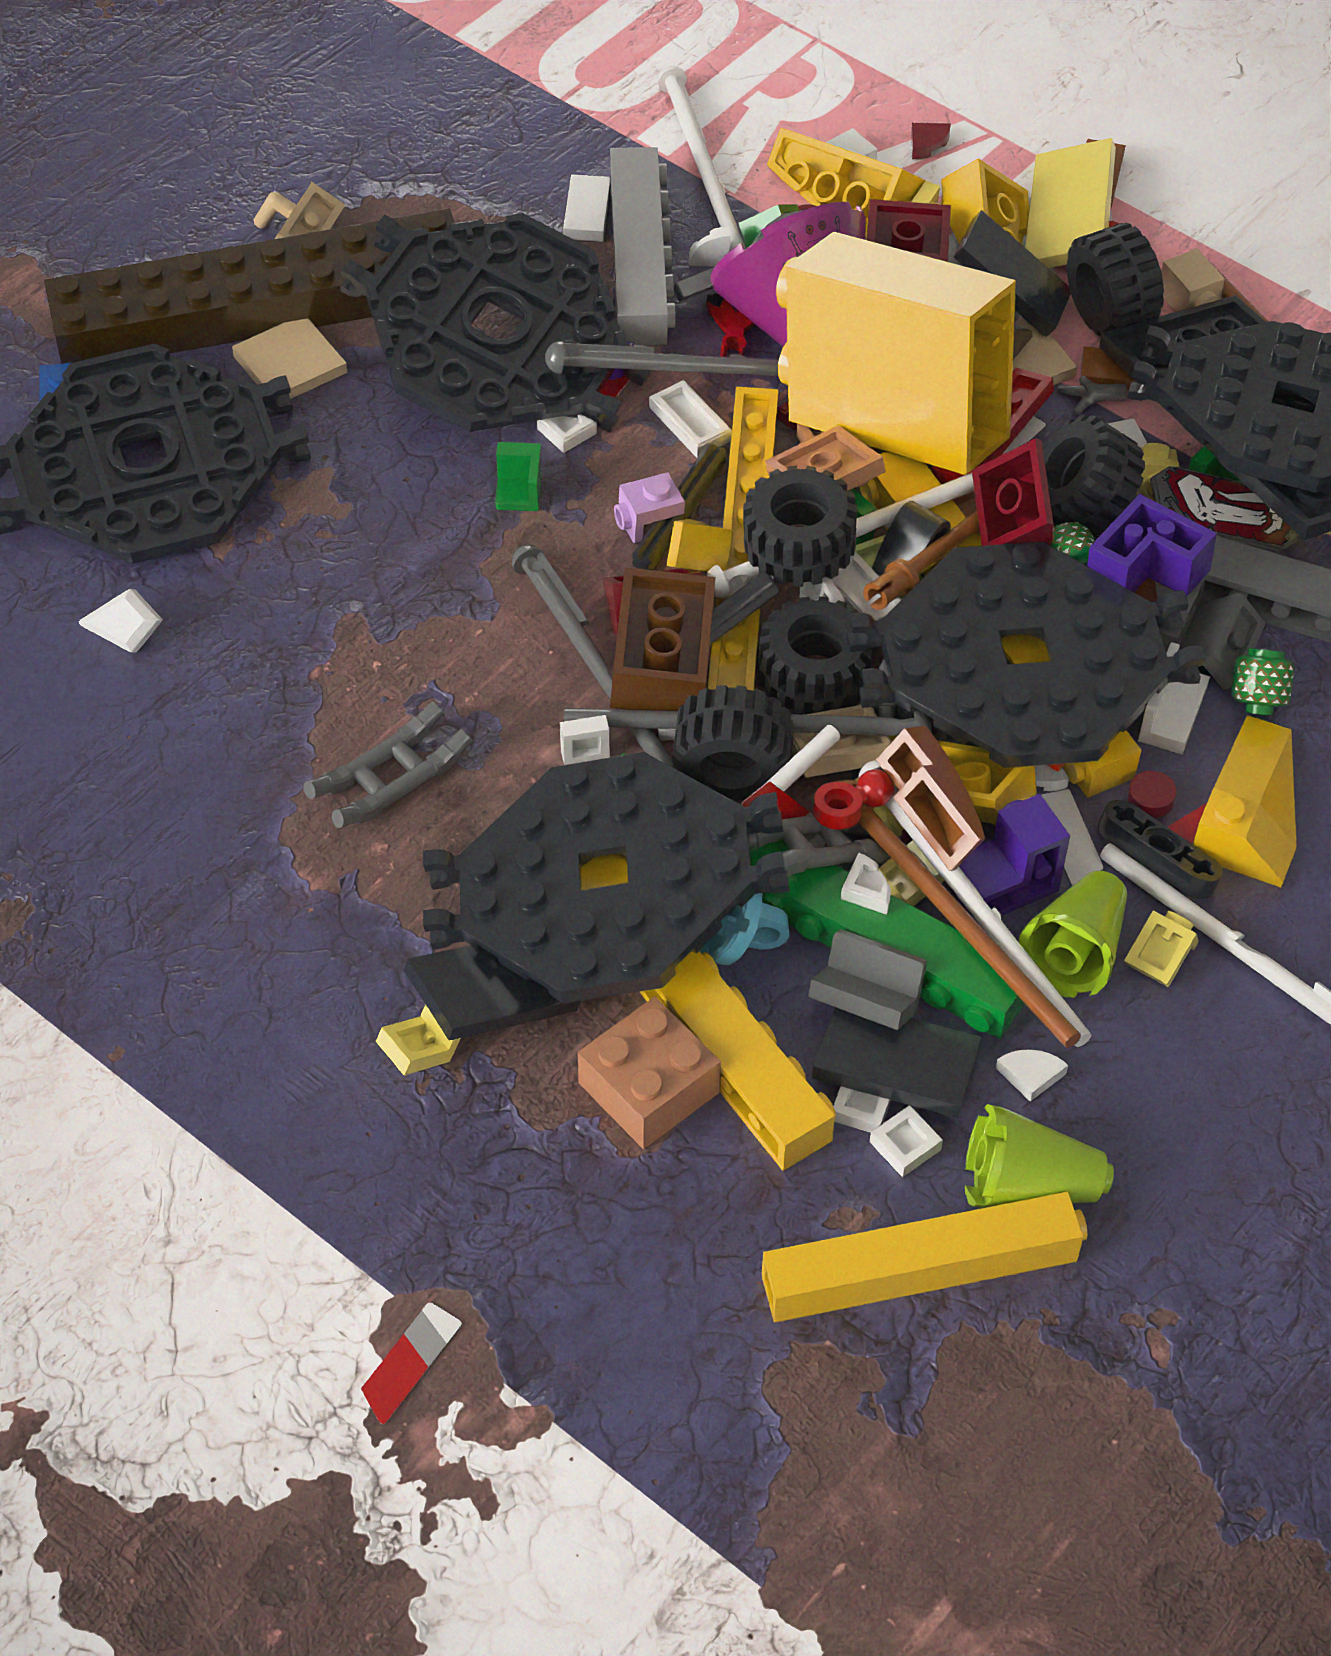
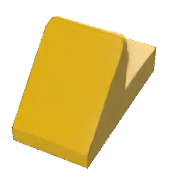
M691 519L674 521L667 566L708 572L713 566L718 565L722 571H725L727 569L733 535L732 530L706 525L705 522Z

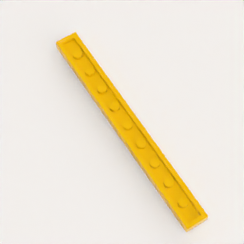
M736 387L723 528L730 529L733 533L727 569L748 562V554L745 553L743 504L746 502V494L749 489H755V482L761 477L769 478L765 461L772 458L774 452L778 389ZM716 597L715 607H717L727 598ZM761 607L712 644L708 689L714 690L716 686L722 685L736 688L738 685L745 686L748 690L754 691Z

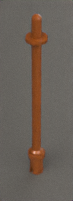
M977 510L909 561L900 558L888 564L884 574L865 585L863 595L866 602L880 594L881 597L870 606L876 610H882L898 596L907 595L919 583V575L980 530Z

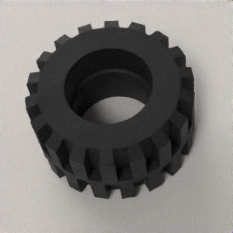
M1126 222L1074 239L1068 250L1067 278L1074 304L1090 330L1092 329L1096 335L1101 336L1103 332L1160 316L1161 308H1163L1164 283L1161 268L1145 235H1142L1136 226L1132 227L1130 223Z
M1081 415L1076 420L1071 419L1065 422L1063 427L1053 432L1048 442H1045L1042 446L1053 522L1057 525L1078 522L1085 525L1094 537L1098 536L1137 497V490L1141 487L1144 479L1141 474L1145 470V461L1142 460L1144 455L1142 448L1138 446L1137 442L1098 417Z
M797 465L787 466V471L783 472L779 469L769 472L768 479L763 477L755 482V489H749L747 492L746 502L743 504L744 548L752 567H759V574L766 572L769 576H774L776 583L784 585L786 581L793 582V587H803L804 582H811L812 585L822 583V578L824 577L833 579L838 576L839 568H847L850 564V556H854L856 550L857 505H855L853 491H847L848 484L843 479L834 480V473L825 470L821 473L816 471V467L807 466L806 469H797ZM804 524V525H810V526H808V527H792L791 525Z
M809 596L799 598V603L794 604L792 601H788L782 604V611L774 610L769 615L768 622H764L761 628L759 644V683L761 687H765L766 696L775 697L781 702V707L794 710L793 714L800 715L857 706V700L860 699L859 688L864 687L861 672L862 669L872 668L874 647L863 651L849 652L847 632H851L849 615L850 613L860 612L855 608L848 610L847 603L840 600L836 603L829 602V597L819 596V600H810ZM821 655L829 659L812 660L802 656Z
M727 685L716 686L714 690L708 688L698 691V696L690 695L685 700V705H681L678 710L672 755L673 768L734 802L746 800L791 760L794 729L791 713L787 708L781 707V702L778 699L767 697L766 692L758 689L752 691L748 690L745 686L737 685L736 688L727 687Z

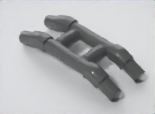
M431 701L417 716L414 715L404 726L397 729L398 732L347 765H341L333 771L324 773L321 777L306 781L303 786L304 792L309 799L326 794L334 795L354 785V781H357L369 794L360 800L352 802L351 805L334 810L332 812V821L337 828L354 823L361 824L374 819L382 813L383 809L434 776L438 777L449 770L459 760L458 757L474 741L460 729L445 745L442 744L423 761L411 747L419 743L430 732L429 729L445 714L436 703ZM394 757L408 772L386 785L372 770Z
M814 815L782 819L784 832L749 834L751 849L754 847L760 848L768 843L778 842L779 839L787 845L790 850L783 852L788 876L804 872L806 869L852 863L855 861L858 853L871 858L879 865H883L891 859L875 840L860 839L852 843L846 835L852 834L862 838L869 835L859 823L847 829L835 830L821 825ZM820 834L829 846L814 848L804 836Z

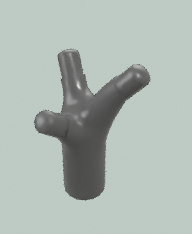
M1086 376L1079 378V382L1083 386L1060 384L1057 388L1059 393L1081 397V401L1073 409V413L1076 416H1079L1088 406L1101 401H1125L1127 397L1126 384H1096L1091 382Z

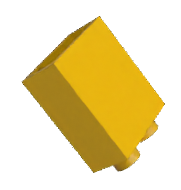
M832 232L801 256L788 260L782 268L777 282V301L782 308L787 309V342L780 354L778 376L783 384L788 385L789 421L823 432L839 425L866 445L967 475L1010 438L1016 280Z

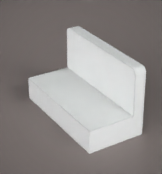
M1171 642L1167 651V657L1173 656L1179 650L1180 645ZM1200 674L1199 684L1168 683L1159 694L1155 693L1147 703L1138 741L1183 755L1210 677Z

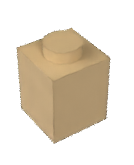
M1198 248L1163 261L1161 270L1164 283L1163 297L1175 312L1221 299L1225 278Z

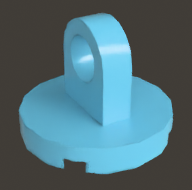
M762 893L755 894L743 907L736 905L721 920L723 927L706 943L700 952H707L716 964L730 965L740 959L748 947L760 950L779 947L789 938L788 915L777 907L762 903Z

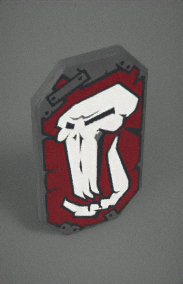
M1169 466L1150 478L1155 502L1217 533L1219 537L1278 554L1298 540L1296 532L1241 481Z

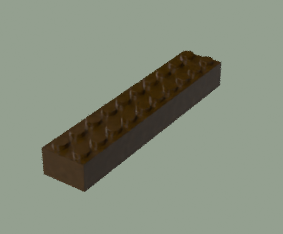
M450 208L392 218L400 226L408 230L426 228L427 233L449 230L450 224L455 223ZM379 221L91 272L64 275L45 279L44 284L61 364L150 344H156L169 349L171 354L243 341L282 323L307 318L315 327L370 318L372 315L366 296L352 297L340 291V286L346 279L341 276V270L351 259L376 275L392 253L374 247L375 241L380 235L376 231V225Z

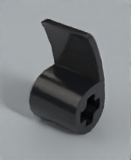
M908 501L900 508L892 521L873 563V571L878 576H881L885 573L887 565L895 559L903 558L909 561L951 530L950 522L915 501Z

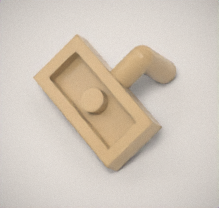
M311 182L297 205L278 192L270 193L256 214L254 224L260 229H266L277 212H279L288 219L275 239L329 230L345 207V204Z

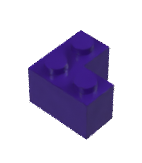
M1139 494L1090 546L1087 567L1132 592H1135L1149 577L1173 591L1184 590L1187 597L1211 571L1217 533Z
M1041 794L1025 800H1014L998 811L994 839L979 845L961 863L959 868L971 881L990 909L995 907L1000 915L1003 916L1059 892L1070 834ZM957 897V899L959 900V902L961 903V905L964 907V909L972 916V914L968 911V909L965 907V905H964V904L961 902V900Z

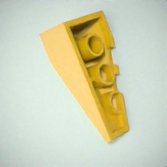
M780 128L767 162V166L794 191L803 196L811 205L819 206L834 202H849L854 210L859 205L866 217V238L870 199L912 202L926 181L901 168L784 128Z
M979 158L941 179V204L951 205L950 226L959 244L972 219L981 210L1020 244L1023 243V237L1027 235L1030 210L1027 189Z
M1247 715L1207 802L1193 845L1215 859L1223 868L1282 888L1297 847L1291 729Z
M898 735L889 736V738L893 742ZM937 740L958 772L971 797L980 821L993 823L996 826L998 811L1003 809L1008 803L1014 800H1025L1037 795L1035 766L1004 768L990 760V752L981 747Z

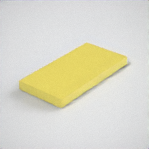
M1112 138L1036 154L1025 248L1048 268L1067 265L1068 250L1074 239L1109 227L1116 152Z

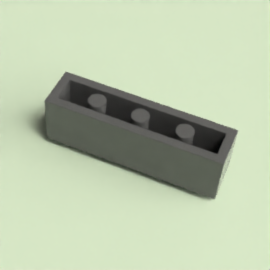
M1216 536L1211 571L1206 575L1200 604L1241 592L1266 624L1331 643V569Z

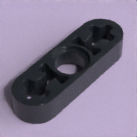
M1113 800L1106 804L1098 823V831L1106 840L1184 894L1197 899H1206L1214 894L1223 874L1220 864L1215 859L1136 805L1122 800ZM1151 845L1160 847V848L1164 849L1165 851H1167L1168 853L1159 851V850L1155 849L1154 847H1152Z

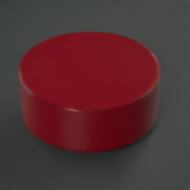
M1152 770L1143 771L1135 775L1130 782L1127 796L1128 802L1136 805L1153 818L1161 817L1169 813L1173 808L1177 789L1173 780L1166 774Z

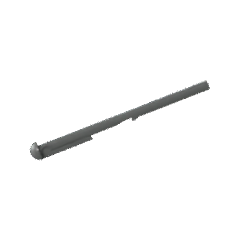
M563 341L552 343L545 354L548 368L557 374H562L564 366L778 376L779 359L746 358L738 354H730L729 357L653 353L655 347L563 343Z
M527 544L519 547L512 557L514 571L518 574H527L608 698L611 699L612 677L604 657L583 628V626L589 624L587 618L544 556L543 551L535 545ZM629 728L645 753L673 767L672 759L651 728Z
M565 708L564 722L606 715L608 727L676 729L678 711ZM914 709V718L908 719L791 714V720H793L794 724L793 733H819L827 725H832L839 734L895 736L899 735L904 728L926 726L930 732L932 731V722L929 716L917 709Z

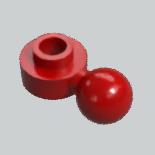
M872 769L864 772L859 777L856 787L844 782L824 784L816 791L814 796V817L821 825L830 829L842 830L850 828L860 820L863 804L869 807H881L891 800L894 794V783L886 772Z

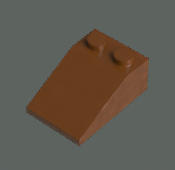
M625 567L610 708L678 711L681 705H685V700L690 695L698 696V691L706 689L716 577Z

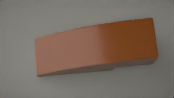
M926 726L904 728L876 761L899 789L898 793L893 797L948 870L954 871L985 840L978 814L958 772Z

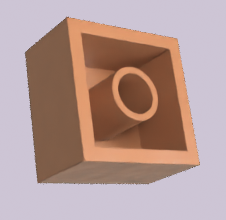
M655 996L578 1051L579 1084L643 1150L720 1093L721 1061Z

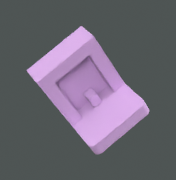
M668 472L619 486V504L614 506L615 519L621 530L626 529L632 542L638 543L643 539L645 524L684 514L685 501Z

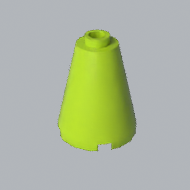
M1099 870L1089 872L1029 921L1021 932L1018 942L1061 996L1075 998L1078 992L1090 991L1089 996L1097 994L1108 983L1113 973L1127 901L1125 885L1118 877L1109 872Z
M987 1104L984 1108L989 1116L978 1115L966 1156L965 1170L975 1172L974 1186L965 1185V1195L968 1204L974 1207L987 1208L1068 1192L1072 1204L1094 1203L1100 1199L1102 1193L1107 1194L1110 1191L1113 1183L1114 1168L1111 1163H1107L1105 1152L1001 1106Z

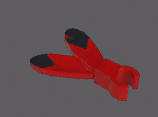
M708 293L706 300L708 312L726 334L722 338L720 356L726 357L728 349L737 350L739 352L738 355L744 356L747 344L744 332L748 331L755 324L740 311L735 313L730 303L718 293Z

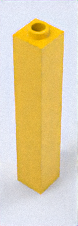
M1068 1192L1057 1193L763 1252L762 1280L775 1323L1077 1262L1082 1241L1087 1240V1225L1080 1209L1074 1210Z

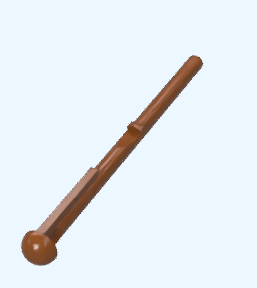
M854 780L841 781L844 783H848L854 787H856L857 782ZM863 804L861 818L858 823L1066 1048L1074 1046L1081 1038L1078 1030L869 806Z

